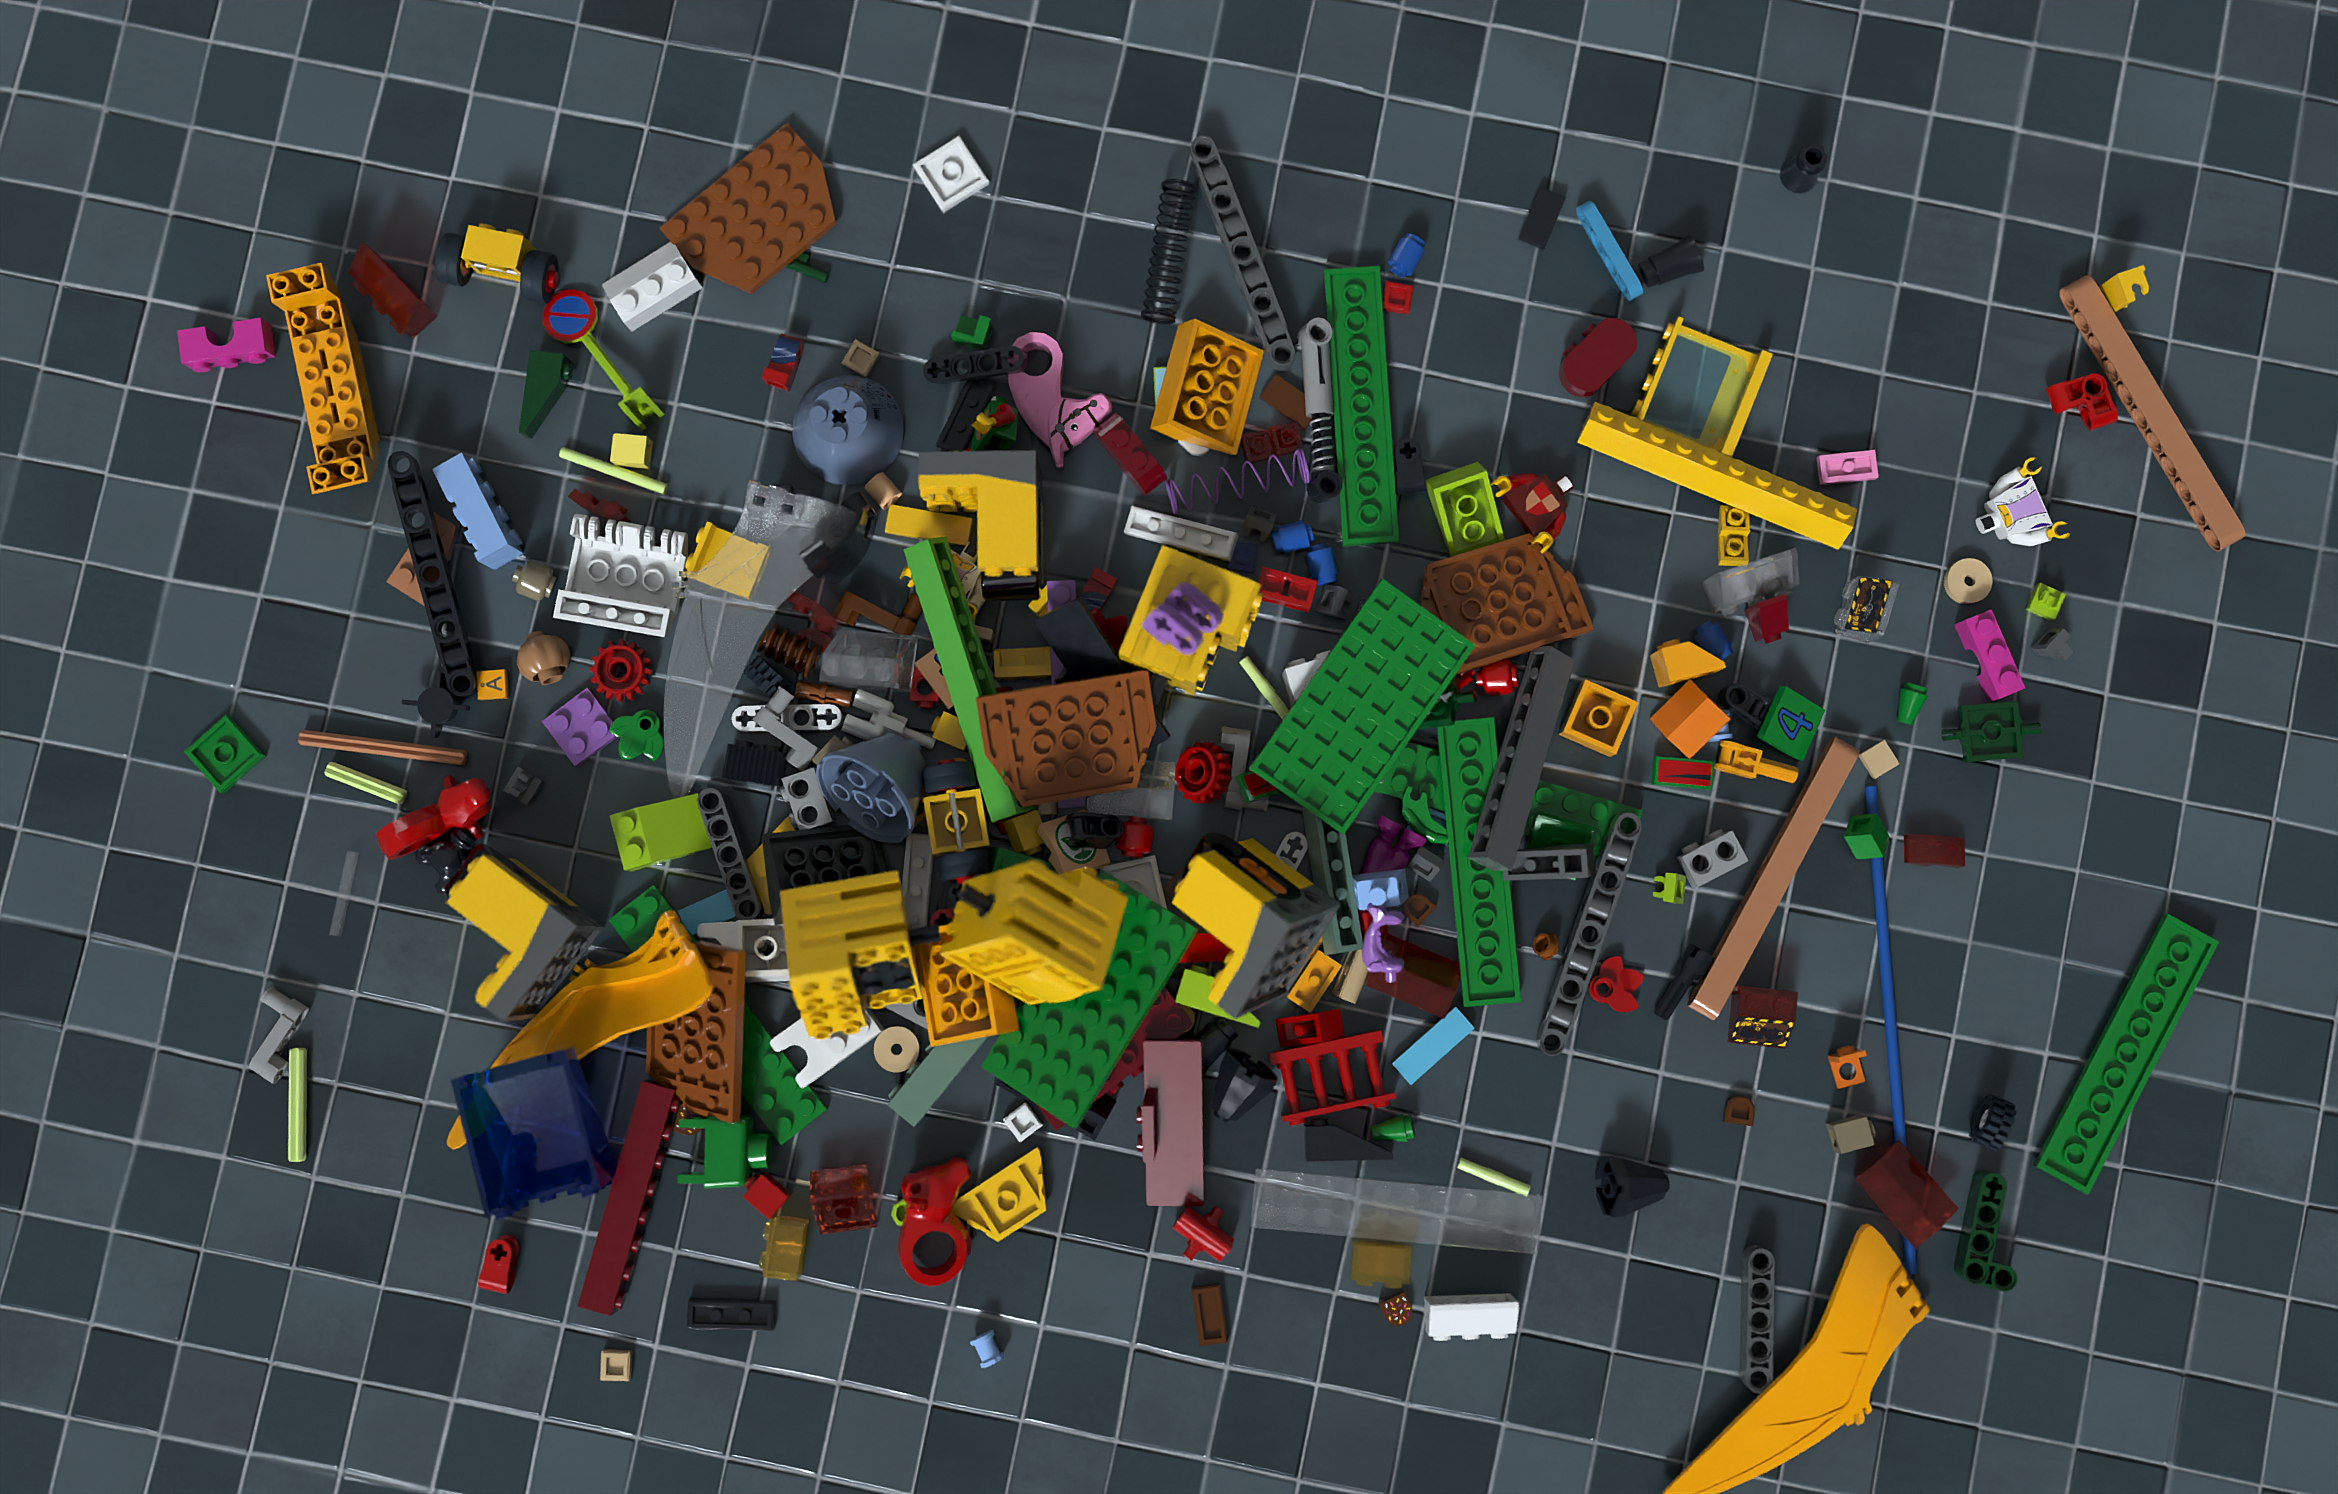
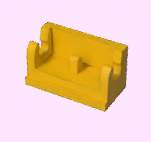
M2144 265L2118 273L2099 286L2114 313L2122 308H2126L2129 303L2135 301V292L2132 290L2133 284H2138L2141 287L2143 295L2148 293L2149 285L2144 274L2146 270Z
M1050 647L995 649V679L1002 681L1051 678Z

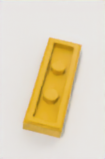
M890 504L885 533L923 540L946 536L949 544L966 547L970 540L973 519Z

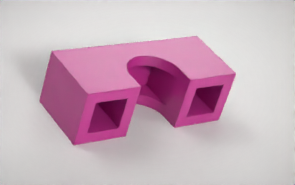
M262 318L233 322V338L223 346L218 345L217 334L205 326L178 330L181 363L191 368L194 372H207L211 370V367L215 366L233 368L237 367L238 363L247 361L253 364L263 363L266 361V358L275 357L271 324Z
M1992 609L1954 624L1965 650H1972L1979 660L1981 674L1977 678L1987 702L2025 689V685Z

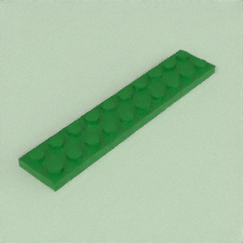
M1380 266L1324 269L1326 317L1333 331L1329 347L1337 474L1342 480V490L1339 493L1342 547L1399 543Z
M1494 717L1457 720L1454 725L1436 728L1463 1006L1471 1007L1521 1002L1510 880L1503 881L1502 871H1492L1468 858L1498 760Z
M1408 742L1384 776V782L1379 783L1374 792L1402 800L1405 789L1409 785L1413 787L1410 793L1412 799H1418L1421 792L1424 791L1427 793L1428 807L1444 812L1439 751ZM1540 780L1535 791L1523 835L1529 837L1538 811L1593 827L1594 832L1589 843H1593L1594 856L1598 857L1614 816L1621 812L1633 813L1641 819L1643 810ZM1626 817L1621 820L1620 829L1623 833L1630 832L1633 828V823L1630 818Z
M652 885L608 921L632 952H635L653 936L660 917L665 912L675 911V909L658 887ZM684 925L688 934L691 937L690 943L699 942L696 936L692 935L691 932ZM744 1000L741 1094L778 1142L783 1145L828 1108L810 1084L800 1088L795 1079L800 1071L783 1050L774 1051L770 1045L773 1036Z
M2163 914L2033 1166L2089 1195L2219 941L2169 914Z

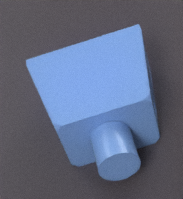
M1405 869L1352 875L1356 904L1359 910H1366L1369 903L1374 905L1382 904L1384 907L1399 906L1409 898Z

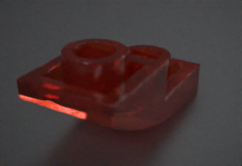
M1297 422L1271 426L1268 430L1242 434L1240 440L1244 459L1251 463L1267 460L1272 454L1279 457L1293 453L1297 448L1304 449Z
M576 488L568 496L579 506L607 521L609 519L616 520V523L619 521L631 522L624 515L628 510L616 500L610 503L603 498L599 502L587 490L582 494Z
M789 591L787 601L793 605L792 610L806 615L809 614V611H812L810 621L816 624L815 629L831 634L832 630L841 632L842 626L826 609L798 592Z
M1917 834L1904 835V863L1920 866L1965 867V838Z

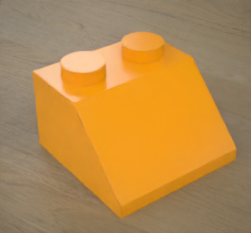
M1679 639L1662 643L1663 645L1657 646V651L1650 655L1659 688L1711 675L1726 668L1724 661L1691 642L1680 644Z

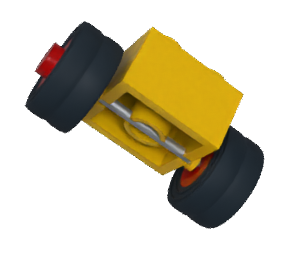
M480 223L479 227L468 225L466 236L446 233L442 236L435 256V274L439 282L461 287L469 282L474 269L478 274L520 282V292L524 299L545 304L549 303L555 294L559 280V263L556 255L536 250L531 241L523 236L522 232L513 229H507L506 232L497 231L491 225Z
M955 759L939 761L938 765L923 769L922 776L925 792L927 794H942L923 797L932 857H937L936 863L940 881H957L958 884H963L966 880L989 874L991 869L988 862V852L985 850L989 848V839L981 790L979 788L961 791L976 786L973 763L969 761L955 762Z

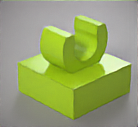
M2038 583L2025 610L2053 621L2058 615L2066 594Z
M1666 873L1665 877H1654V881L1663 882L1664 884L1662 892H1653L1654 897L1663 898V901L1669 903L1683 904L1686 876Z

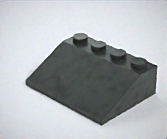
M850 825L762 834L768 895L774 925H783L780 891L887 873L879 841L861 834Z

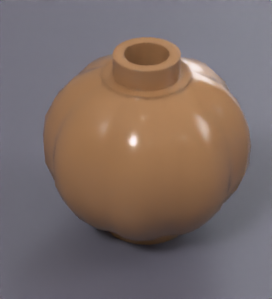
M536 631L527 635V641L520 646L517 655V666L520 673L528 680L541 682L542 685H549L563 678L562 673L567 671L570 663V651L566 642L555 635H544L542 631Z

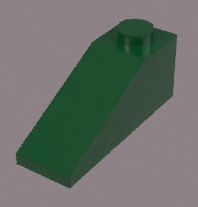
M530 350L519 433L525 438H533L567 388L568 380L572 378L573 365L563 353Z

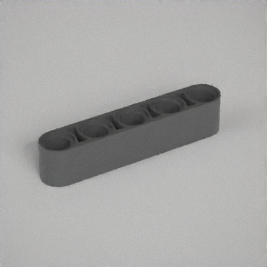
M706 788L698 795L697 803L734 913L740 920L759 919L764 913V908L747 862L748 856L728 798L720 790ZM712 794H716L719 798V803L714 809H710L707 806V798ZM724 820L728 824V830L726 834L719 836L716 832V825ZM730 847H734L737 851V858L732 863L725 859V852ZM738 874H743L746 878V885L738 890L734 885V879ZM749 900L755 904L756 908L751 916H747L743 912V906Z
M1750 1245L1742 1254L1740 1379L1752 1391L1762 1393L1773 1381L1775 1261L1772 1253L1758 1245ZM1757 1253H1762L1764 1256L1763 1263L1758 1267H1754L1753 1257ZM1757 1282H1762V1293L1758 1296H1753L1752 1287ZM1762 1312L1763 1319L1761 1323L1753 1325L1751 1322L1753 1314ZM1756 1341H1761L1762 1350L1758 1354L1753 1355L1751 1353L1752 1344ZM1761 1371V1380L1758 1383L1752 1384L1750 1381L1752 1373Z

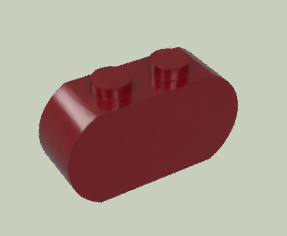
M1607 318L1598 326L1592 323L1582 334L1585 339L1579 345L1573 342L1563 352L1562 355L1565 358L1559 367V378L1561 384L1569 393L1577 397L1593 396L1632 357L1637 349V336L1633 328L1621 319Z
M1114 413L1093 430L1103 448L1143 496L1148 495L1167 479L1160 464L1117 413Z

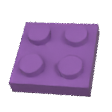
M590 688L583 690L542 721L576 767L617 738V736L609 732V728L614 720Z

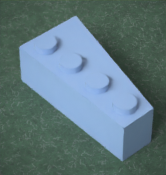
M461 452L432 469L446 498L451 503L455 501L456 506L453 507V512L464 527H468L469 530L465 531L464 534L468 542L472 543L477 550L474 554L480 563L495 570L523 554L519 546L523 544L520 536L515 529L510 530L506 523L509 517L501 505L497 506L492 497L496 496L487 481L483 482L479 475L482 469L474 457L469 458Z

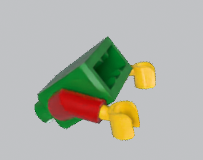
M993 397L985 410L976 417L977 421L971 425L975 428L971 448L964 451H1008L1016 441L1018 410L1008 405L1004 397Z

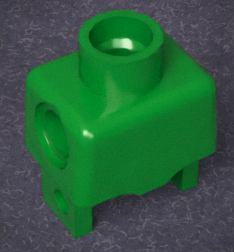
M740 1114V1120L734 1123L722 1121L710 1115L679 1119V1128H705L704 1172H682L677 1175V1184H704L705 1189L740 1187L748 1183L753 1177V1168L770 1167L772 1157L771 1134L754 1133V1119L750 1115Z

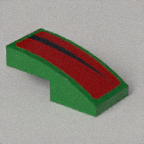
M1654 756L1651 785L1712 790L1714 762Z
M1253 771L1235 777L1245 803L1259 801L1268 796L1283 793Z

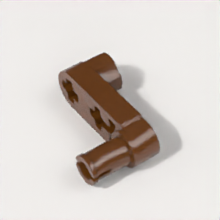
M845 591L832 616L855 627L861 615L909 640L917 626L915 622L922 611L919 596L911 593L902 613L895 616Z

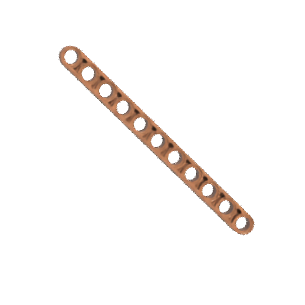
M2085 275L2060 289L2059 295L2063 305L2208 545L2215 551H2221L2244 538L2245 529L2097 283L2092 277Z
M1835 736L1826 744L1712 955L1715 959L1695 986L1687 1003V1006L1711 1020H1715L1720 1014L1860 753L1859 749Z

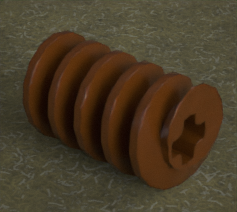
M776 623L763 635L758 645L757 653L764 650L765 657L770 658L774 655L776 663L784 660L786 668H791L794 665V671L797 674L805 669L804 676L809 678L820 659V654L818 653L819 644L809 649L810 639L807 638L800 644L798 643L800 634L796 633L790 639L788 637L790 629L786 628L782 633H779L780 624Z

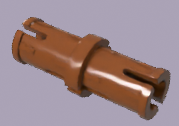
M798 680L795 697L819 701V704L829 703L851 708L854 700V690L831 687L830 683L825 682L821 685Z

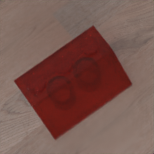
M364 242L359 245L348 271L355 279L352 285L363 296L368 293L374 299L371 305L382 316L387 313L392 318L389 324L401 336L406 333L414 339L438 316L379 254Z
M1387 933V935L1382 937V947L1387 952L1391 950L1392 956L1402 958L1405 962L1401 972H1397V980L1395 982H1387L1385 980V972H1369L1364 985L1445 1019L1460 980L1459 963Z
M1900 1140L1854 1175L1859 1185L1915 1249L1939 1231L1959 1209Z

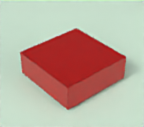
M1386 281L1382 300L1383 311L1408 315L1414 285Z

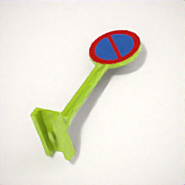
M575 289L563 290L554 295L543 311V325L547 333L556 341L563 343L582 341L624 395L623 400L618 405L642 431L646 429L643 421L654 412L659 417H662L664 413L641 387L633 389L591 335L598 320V310L592 298L586 293Z

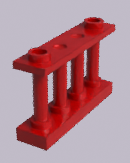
M1378 1029L1325 1042L1268 1052L1270 1064H1277V1068L1281 1069L1289 1113L1281 1114L1282 1121H1289V1126L1306 1123L1305 1117L1372 1103L1374 1108L1390 1105V1100L1396 1099V1095L1393 1091L1385 1092L1376 1053L1377 1043L1384 1042L1382 1030ZM1361 1047V1051H1365L1374 1095L1357 1098L1348 1059L1349 1049ZM1333 1052V1057H1337L1346 1101L1329 1104L1320 1060H1322L1323 1054ZM1305 1058V1063H1309L1318 1107L1301 1110L1292 1066H1294V1060Z

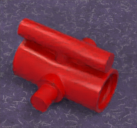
M1189 1206L1185 1207L1172 1227L1188 1239V1247L1182 1254L1183 1256L1192 1261L1198 1252L1201 1253L1203 1250L1220 1262L1225 1254H1228L1235 1239L1218 1227L1220 1225L1218 1221L1224 1214L1222 1210L1215 1206L1209 1215L1206 1214L1203 1217Z

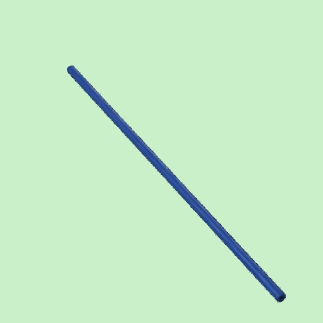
M1877 786L1865 787L1867 814L1877 813L1879 816ZM1883 857L1871 858L1904 1262L1908 1274H1917Z

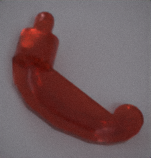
M810 628L797 632L800 634L799 641L806 637L821 645L823 661H829L833 645L832 640L827 634Z

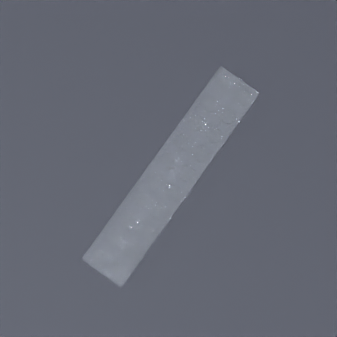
M1255 1168L1250 1227L1538 1254L1542 1195Z

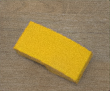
M1720 505L1718 519V565L1747 566L1749 562L1748 534L1750 532L1748 512L1733 506Z

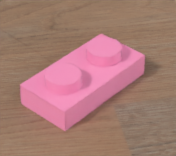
M1875 450L1820 455L1816 458L1820 485L1875 480L1879 477Z

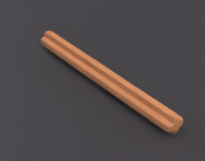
M301 730L298 738L300 745L455 765H465L467 761V751L310 730Z

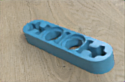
M1589 200L1578 206L1576 212L1582 226L1624 297L1631 301L1643 294V288L1638 277L1595 204Z

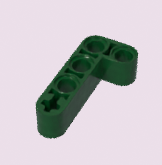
M1981 1170L1974 1174L1971 1181L1954 1261V1271L1960 1279L1973 1285L2007 1292L2012 1290L2017 1284L2018 1276L2016 1271L2007 1265L1992 1260L2007 1191V1183L2002 1175L1988 1170ZM1987 1181L1993 1182L1992 1188L1986 1187ZM1982 1196L1990 1197V1201L1982 1199ZM1986 1206L1988 1214L1981 1220L1979 1218V1210ZM1980 1234L1982 1243L1979 1247L1974 1248L1973 1239L1976 1235ZM1971 1263H1975V1273L1972 1276H1968L1967 1267ZM1999 1270H2003V1280L2000 1283H1996V1273Z

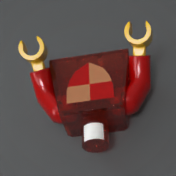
M1534 473L1498 477L1490 483L1491 486L1495 484L1500 488V491L1495 495L1500 497L1504 494L1501 498L1504 505L1525 533L1532 535L1534 539L1531 543L1539 542L1542 544L1543 549L1540 552L1544 553L1560 535L1567 518L1564 510L1568 507V504L1563 496L1573 489L1571 482L1564 475L1553 483L1545 474L1539 477Z

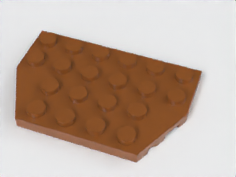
M786 123L659 229L673 245L675 244L681 255L696 272L703 275L706 274L720 280L722 283L730 286L733 285L742 291L753 294L836 226L837 220L822 162L791 126Z
M1530 533L1429 563L1424 567L1420 606L1476 645L1456 674L1517 656L1538 647H1545L1594 630L1575 577L1569 571H1564L1553 560L1554 556L1548 550L1541 553L1540 551L1543 548L1539 542L1531 543L1534 537Z
M1147 669L975 697L984 754L1006 785L1014 791V796L1022 807L1137 788L1141 776L1140 772L1145 763L1152 736H1154L1156 730ZM1002 768L1006 773L1004 777H1002Z
M699 941L693 944L697 947L710 973L713 985L711 994L695 1010L670 1022L647 1027L646 1073L662 1086L677 1089L676 1096L683 1101L682 1106L688 1112L703 1116L710 1115L719 1120L734 1123L740 1120L746 951Z

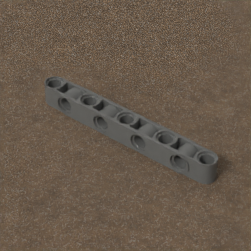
M1198 136L1191 144V161L1202 194L1268 361L1274 370L1279 372L1287 371L1293 365L1295 348L1291 341L1286 321L1217 147L1209 136ZM1200 148H1206L1210 151V154L1202 157L1196 151ZM1224 198L1230 204L1222 208L1217 206L1215 202L1218 199ZM1239 249H1245L1250 255L1247 258L1241 259L1236 256L1235 252ZM1259 300H1265L1270 306L1266 310H1259L1256 308L1255 303ZM1278 351H1285L1290 358L1287 361L1281 362L1275 358V354Z
M1618 813L1611 821L1595 863L1596 872L1590 877L1545 1005L1542 1021L1536 1036V1043L1549 1056L1559 1055L1566 1046L1630 868L1642 827L1641 820L1633 813ZM1628 817L1632 820L1633 828L1630 832L1623 833L1620 829V822ZM1610 871L1614 876V882L1609 887H1604L1601 884V876L1605 872ZM1586 926H1593L1595 936L1589 941H1584L1582 938L1583 929ZM1568 980H1574L1576 982L1575 992L1569 995L1564 994V983ZM1550 1034L1556 1035L1558 1039L1556 1046L1545 1048L1544 1039Z

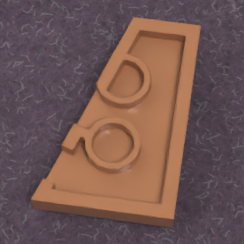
M434 512L448 563L452 557L459 527ZM408 548L386 582L424 605ZM437 567L431 568L427 573L429 582H435L440 577V571Z

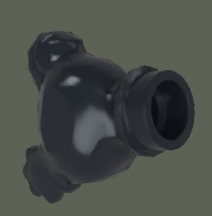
M458 827L455 831H452L449 842L444 841L435 843L432 846H421L415 852V860L419 864L432 866L439 873L438 883L435 884L438 894L447 896L444 890L451 891L458 882L457 878L463 873L467 865L464 851L471 850L473 844L477 841L464 828Z

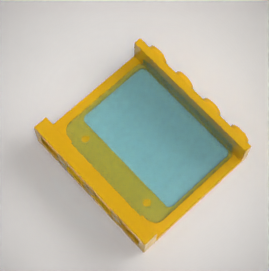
M1678 316L1673 324L1668 323L1662 336V339H1665L1666 342L1663 349L1658 348L1652 364L1656 365L1652 375L1647 374L1642 385V390H1645V394L1642 400L1637 399L1631 415L1641 421L1663 428L1668 432L1732 457L1773 354L1762 350L1758 355H1755L1681 325L1684 318Z

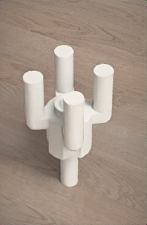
M858 689L852 706L871 713L872 717L868 723L847 714L841 731L865 741L882 736L886 732H891L907 740L914 739L921 746L932 750L936 739L905 727L908 719L892 712L894 709L892 702Z

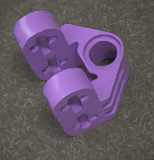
M1183 582L1177 585L1163 604H1159L1149 614L1141 626L1163 646L1170 643L1181 653L1192 654L1203 642L1201 631L1213 632L1222 623L1223 613L1213 601L1195 586ZM1184 595L1188 598L1187 601L1183 599ZM1186 636L1189 637L1191 640L1187 641L1185 639Z

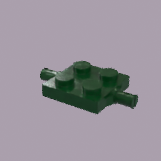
M1456 674L1417 730L1454 725L1456 712L1460 705L1477 701L1476 691L1460 692L1461 677L1459 674Z
M2018 701L1958 706V728L1942 729L1941 735L1953 734L1942 736L1943 741H1960L1963 762L2024 758L2022 744L2024 735L2041 734V729H2030L2041 727L2040 722L2023 724L2019 715Z

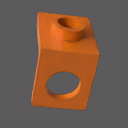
M1854 1045L1837 1048V1053L1828 1055L1838 1089L1865 1082L1859 1058L1867 1056L1866 1050L1854 1048ZM1850 1063L1854 1066L1855 1075L1852 1079L1845 1080L1840 1076L1839 1070L1843 1064Z

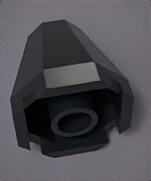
M1230 1047L1223 1056L1211 1107L1215 1110L1214 1115L1224 1122L1229 1120L1237 1121L1271 1093L1278 1079V1076L1266 1064L1259 1060L1256 1064L1249 1060L1251 1055Z
M1601 1156L1595 1171V1180L1601 1179L1602 1188L1596 1187V1197L1603 1214L1610 1215V1217H1624L1664 1199L1670 1188L1669 1178L1662 1169L1620 1157Z

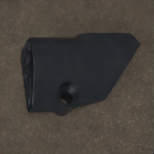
M861 491L847 497L840 504L843 509L840 513L822 525L817 526L816 529L803 538L801 542L803 551L799 555L808 570L817 579L821 577L829 584H837L850 575L864 558L875 532L877 514ZM837 525H844L846 527V531L841 537H834L832 535V531Z

